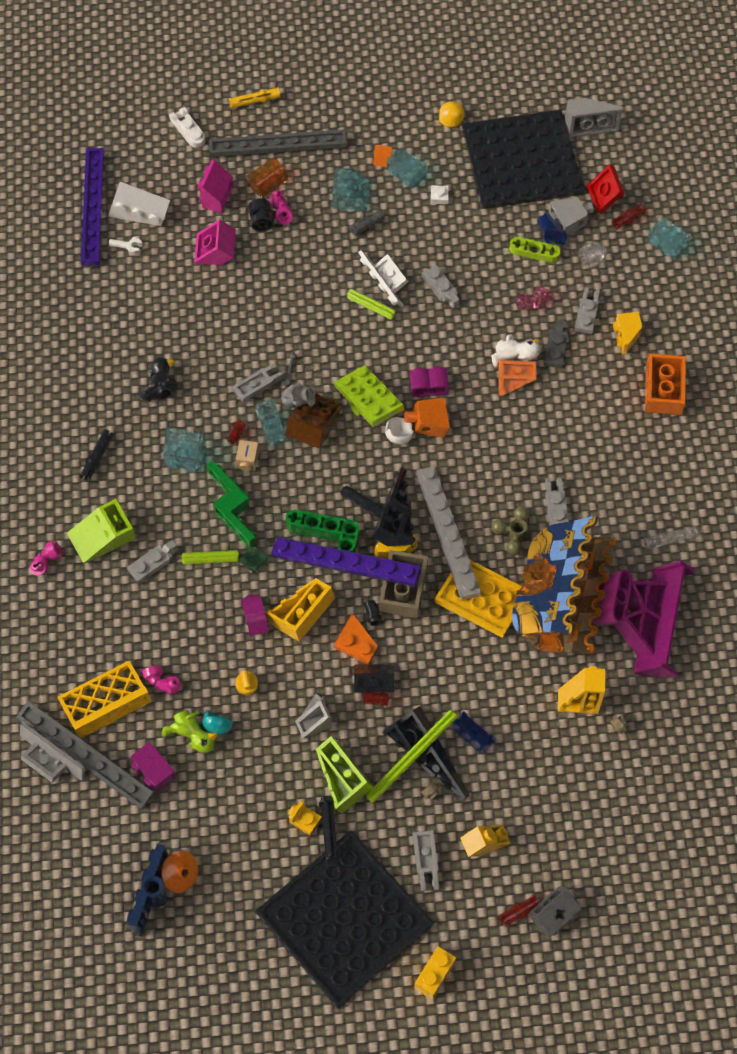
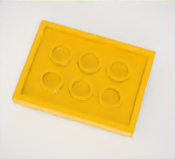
M469 559L481 592L480 596L461 600L451 573L436 595L434 603L503 638L513 623L512 611L516 596L530 595V590Z

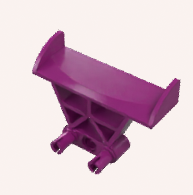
M681 560L653 568L651 581L633 580L631 573L624 569L610 573L609 580L599 586L600 590L606 592V596L601 601L600 608L602 614L599 618L592 620V625H614L637 655L633 671L636 675L653 678L677 676L678 672L668 667L683 578L684 576L694 575L696 569Z

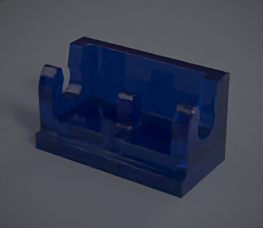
M465 711L452 724V730L482 755L496 741L492 734H488L469 718Z

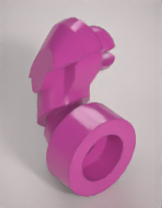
M276 190L274 194L270 195L271 205L273 209L277 210L275 218L278 223L287 225L291 223L294 214L283 197V191Z
M55 540L46 543L45 549L41 551L42 553H38V556L34 558L29 567L32 574L37 576L45 574L49 569L48 559L55 561L63 556L61 547Z
M161 665L151 666L142 670L144 679L149 680L152 685H155L154 688L159 691L174 694L181 688V682L176 676L166 679L160 678L163 674Z

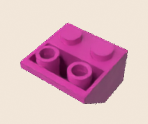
M211 160L209 166H206L204 177L199 181V200H201L202 208L222 213L234 187L233 176L215 160Z

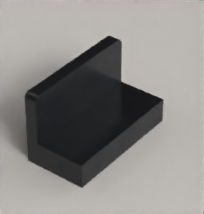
M355 664L354 692H394V665Z

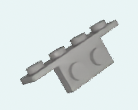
M24 722L20 725V736L32 744L21 755L22 761L52 783L65 770L69 771L79 780L84 778L85 767L79 760H74L64 749H59L49 738L40 735L34 727L28 726Z

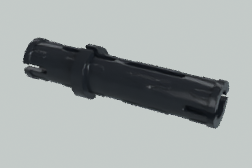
M107 429L102 431L90 457L85 460L86 464L79 475L81 479L85 476L84 481L89 482L93 473L99 468L100 460L114 436L112 432L108 435L110 431Z

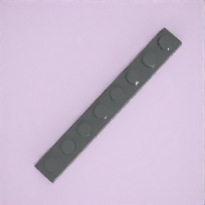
M345 130L209 139L210 157L347 148Z
M30 701L26 702L16 718L28 726L34 727L40 735L49 738L59 749H64L74 760H79L87 770L140 809L144 810L155 794L147 786Z

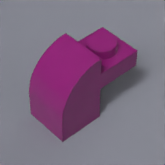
M250 594L245 598H241L250 636L269 632L261 595Z

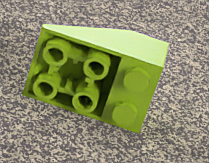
M117 499L98 507L67 532L83 564L136 539L133 527Z

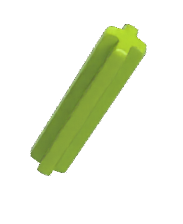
M350 289L347 293L348 299L390 320L396 314L394 309L354 289Z
M237 550L182 553L183 564L239 561V552Z

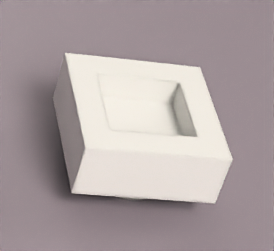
M431 185V204H448V186Z

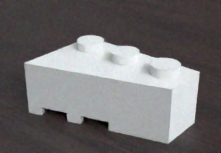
M119 182L108 217L161 226L170 200Z

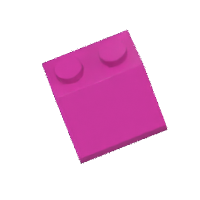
M218 220L197 233L194 263L222 265L234 258L236 229L222 220Z

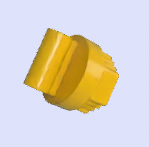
M248 670L242 671L235 680L236 689L239 694L251 696L258 687L257 677L253 673L248 672Z

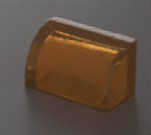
M275 157L247 175L248 186L261 198L288 181L283 166Z

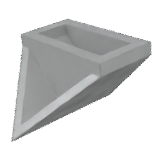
M316 693L303 714L295 721L302 738H307L332 728L331 716L324 700Z

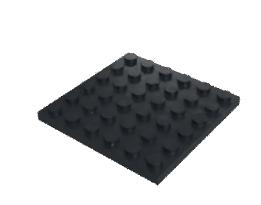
M562 110L462 123V132L482 209L584 195L583 183Z

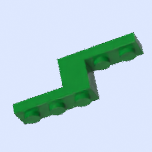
M212 460L206 464L208 474L226 492L213 503L214 512L252 550L256 546V534L252 529H247L244 526L243 520L238 516L250 507V497L244 489L240 490L234 478L228 477L225 474V470L220 464L216 465Z

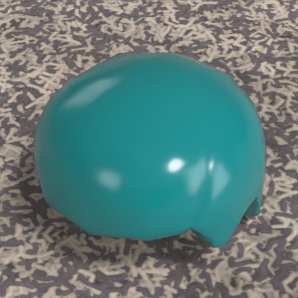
M209 710L205 711L202 719L204 728L209 733H217V735L228 733L233 725L231 719Z

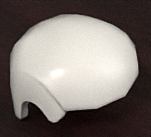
M393 417L387 421L385 434L390 442L401 445L408 443L412 439L414 432L412 430V423H405L404 418Z

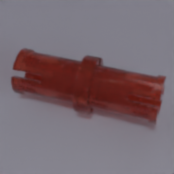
M640 203L630 210H625L622 215L611 221L613 227L618 230L625 224L634 222V219L646 213V209Z
M532 895V897L521 903L513 904L514 906L511 909L499 914L498 918L501 923L503 922V927H507V925L519 918L524 919L525 915L540 903L538 899L536 900L537 897Z

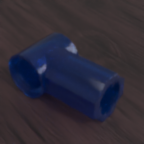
M549 213L539 216L537 222L544 233V241L547 244L564 245L567 241V232L558 227Z

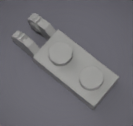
M585 287L574 331L592 334L599 303V289L594 291V300L587 299L589 287Z
M272 364L233 385L232 389L243 403L273 384H277L284 379L285 375L283 372H279L270 377L278 369L276 364Z
M549 478L545 479V500L549 526L569 522L562 478H557L556 480L557 491H551V481Z
M433 830L412 832L421 891L426 890L424 874H432V886L434 889H439L438 863Z

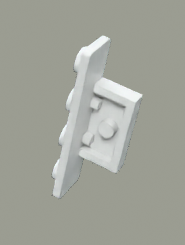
M360 250L358 253L362 257L360 259L362 264L366 268L369 267L371 269L369 273L375 280H379L380 283L378 285L384 293L388 292L390 302L394 306L397 304L402 308L404 304L395 293L409 281L388 254L374 265L370 258Z

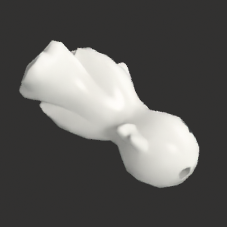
M512 334L507 335L506 341L500 340L497 343V353L491 356L493 367L498 368L500 360L514 361L517 358L535 359L540 354L538 338L519 343L513 340L514 336Z

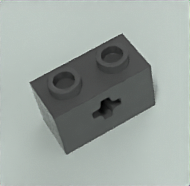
M558 886L528 915L542 934L554 936L562 930L564 924L575 919L577 913L582 908L567 888Z

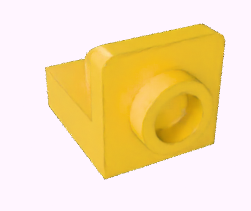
M301 800L297 805L294 804L288 813L290 815V823L311 836L322 820L320 815L304 806V802Z

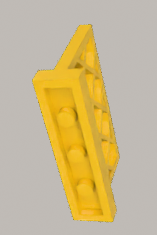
M130 661L57 697L79 738H83L152 702L146 687L141 682ZM129 668L131 672L128 678L119 677L122 671ZM106 679L113 680L110 687L101 686L102 682ZM117 681L126 683L123 690L115 689ZM130 684L140 687V689L134 692L128 691ZM89 688L95 689L92 697L83 695L85 690ZM99 690L108 692L106 699L96 698ZM112 693L121 694L120 699L115 702L109 701ZM71 697L77 698L74 706L66 705L64 701ZM81 699L90 701L87 709L78 707ZM94 702L103 704L101 709L97 711L91 710ZM76 711L85 713L82 719L74 721L73 718Z

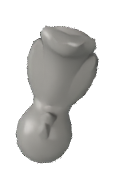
M301 383L292 384L282 393V403L286 407H300L304 404L312 406L316 400L315 388L312 385L309 387L302 386Z

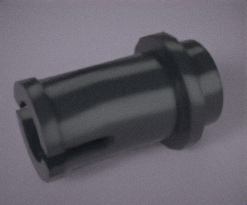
M373 599L365 601L363 605L368 616L367 622L371 626L379 625L382 615L378 612L376 601Z

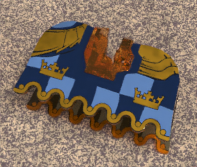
M596 516L552 524L543 529L530 545L527 564L524 565L523 569L525 583L522 584L520 590L516 591L512 622L516 631L520 635L527 637L530 644L540 651L550 653H594L595 646L588 642V639L598 633V627L592 624V620L599 618L602 614L601 608L595 606V604L606 596V592L603 589H599V586L609 580V574L603 571V568L610 565L613 561V557L610 554H606V551L615 547L617 543L616 537H593L587 533L589 528L597 524L598 518Z

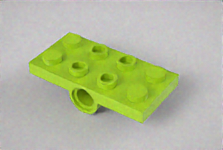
M365 365L334 382L335 388L349 401L355 415H362L372 427L404 410V405Z

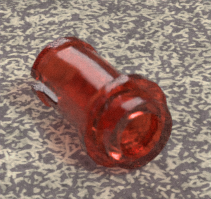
M236 420L232 423L233 427L226 438L231 444L237 445L242 432L246 431V424L241 420Z
M385 691L382 693L364 692V704L381 705L384 707V705L389 704V693H385Z

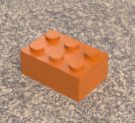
M648 354L645 374V412L682 415L685 406L686 356Z

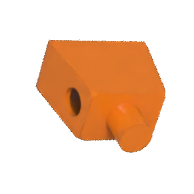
M445 398L417 401L412 411H405V423H414L415 432L418 434L445 437L450 429Z

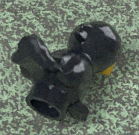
M165 357L154 359L149 371L151 373L150 376L154 377L150 387L139 394L142 400L151 402L153 398L166 399L172 395V392L178 388V385L175 383L176 380L169 377L168 373L176 361L168 360Z

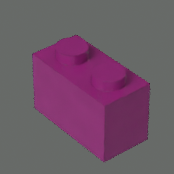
M150 742L130 756L132 761L131 768L137 775L141 773L145 778L143 779L145 785L149 789L153 788L157 793L177 778L173 768Z

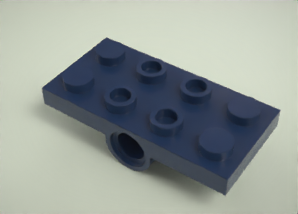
M157 843L156 848L151 850L148 859L150 861L149 867L144 869L141 881H143L142 887L137 889L134 897L136 904L133 910L130 909L127 916V922H129L128 925L133 935L142 937L151 908H160L168 900V894L161 879V867L168 856L165 845Z

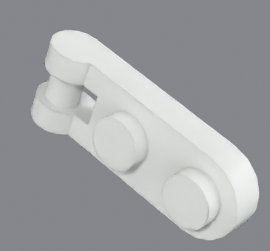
M185 107L179 109L177 113L169 114L171 122L189 145L195 148L204 145L205 135L188 114Z

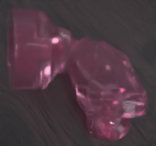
M536 286L533 292L535 298L522 293L516 297L515 303L520 310L538 308L539 305L550 300L552 292L544 287Z

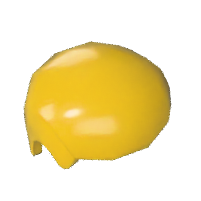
M448 101L442 104L439 111V121L444 126L457 127L463 123L465 111L460 103Z

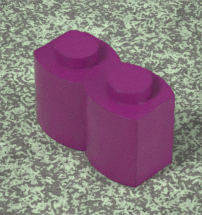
M435 366L431 369L415 368L410 371L409 380L412 397L448 394L449 383L446 368Z

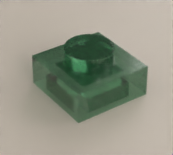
M252 546L239 560L241 564L255 573L267 561V557Z

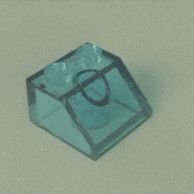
M335 168L332 193L333 209L367 210L370 180L354 169Z
M166 428L163 451L164 464L174 469L183 468L190 472H201L207 453L204 434Z

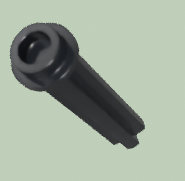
M349 486L342 488L340 494L379 518L383 507Z
M323 796L321 801H319V806L322 810L325 858L332 861L338 857L334 800L331 796Z

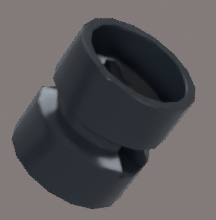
M265 198L252 200L248 205L252 228L257 232L270 230L274 226L270 201Z

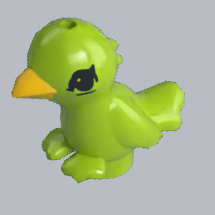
M185 710L173 716L175 723L163 727L162 736L165 738L171 733H177L183 737L191 738V742L188 743V745H191V749L201 753H208L214 747L217 733L203 731L195 719L199 712L189 713L188 710Z

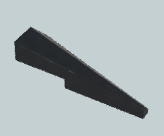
M403 467L397 471L371 536L387 547L413 545L416 540L412 534L414 525L411 524L412 508L410 494L407 493L408 481L405 479L407 470Z
M419 706L387 727L382 733L392 738L396 742L395 745L399 748H403L408 752L432 726ZM437 738L415 762L431 776L437 777L442 781L444 787L451 789L460 797L459 800L462 801L470 795Z

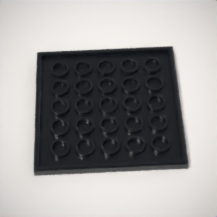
M351 830L337 841L338 857L335 860H327L324 852L255 910V914L337 1009L343 1006L434 925V922Z

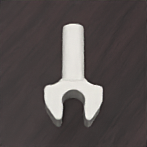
M132 237L129 242L109 240V246L125 248L131 256L140 254V249L134 248V246L143 247L142 241L136 237Z

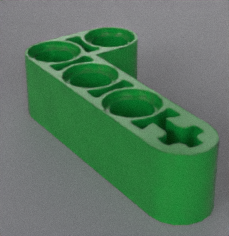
M290 510L287 512L286 528L289 532L337 541L339 550L349 547L351 548L348 550L349 552L356 553L359 541V525L356 521L300 510ZM312 523L317 524L314 527L309 526ZM329 527H335L336 529H334V530H329L328 528H329ZM352 530L354 533L349 534L347 531Z

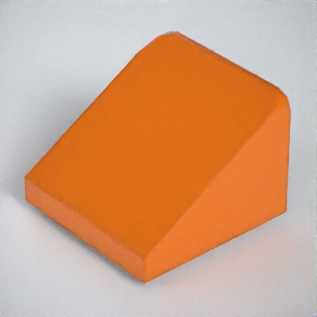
M375 145L373 164L389 168L392 161V147Z

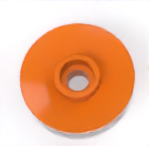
M184 850L172 852L166 857L161 867V879L164 886L174 893H182L190 889L198 876V864L195 857Z

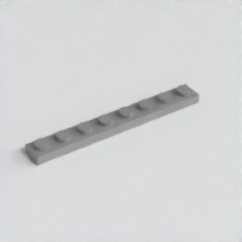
M435 466L418 469L416 475L460 598L465 600L479 597L481 592Z

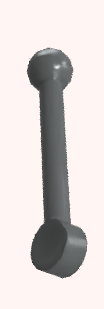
M291 353L289 356L290 364L286 379L283 381L285 387L290 386L289 379L293 362L297 357L295 353Z

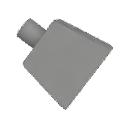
M578 197L552 201L549 207V214L563 238L584 227L587 224L588 214L594 212L593 205L590 202L582 205Z

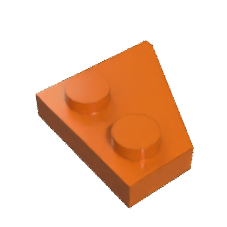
M499 361L500 397L536 380V361Z
M351 615L336 640L334 648L365 664H370L378 650V645L357 618Z

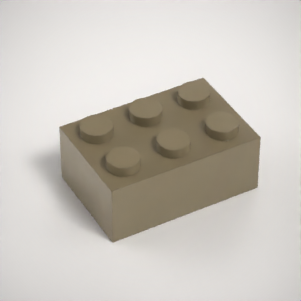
M390 550L388 560L421 566L422 571L416 587L383 580L379 612L418 618L428 566V556Z

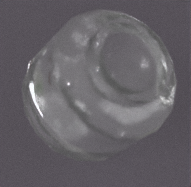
M598 242L583 246L581 252H579L581 263L589 268L604 263L605 256L607 255L606 248Z

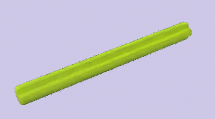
M449 710L366 794V798L374 803L457 719V715L452 710Z

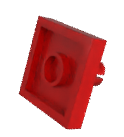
M611 164L587 185L595 209L599 214H603L618 199H621L625 193L615 166Z

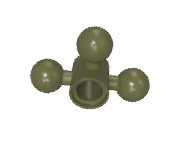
M523 506L515 509V519L510 523V526L506 525L501 519L493 521L491 529L495 534L509 532L508 536L511 541L507 543L506 549L511 555H517L521 552L522 545L520 542L526 536L527 524L525 520L529 517V511ZM514 529H519L522 532H515Z

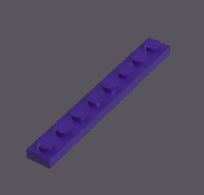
M86 148L81 248L82 266L100 265L104 168L103 148Z
M277 537L271 552L274 558L416 587L422 571L421 566L279 537Z

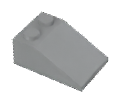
M588 98L568 100L565 124L569 138L618 132L623 110L622 106Z

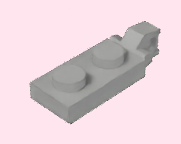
M437 265L422 272V278L441 302L447 301L453 309L459 306L456 289Z
M173 540L165 545L160 544L127 567L128 572L140 584L170 563V559L173 558L172 554L178 551L177 544Z

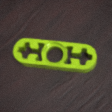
M514 237L510 241L509 250L514 255L550 263L559 260L560 248L556 245L521 237ZM537 247L540 251L534 253L530 251V248Z

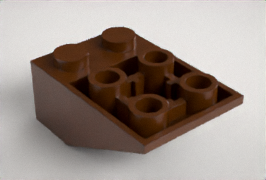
M315 393L316 400L314 405L304 404L300 407L297 406L288 417L285 436L320 448L327 439L343 404Z

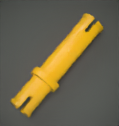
M276 87L229 98L231 109L258 102L266 103L267 100L281 97L279 88Z

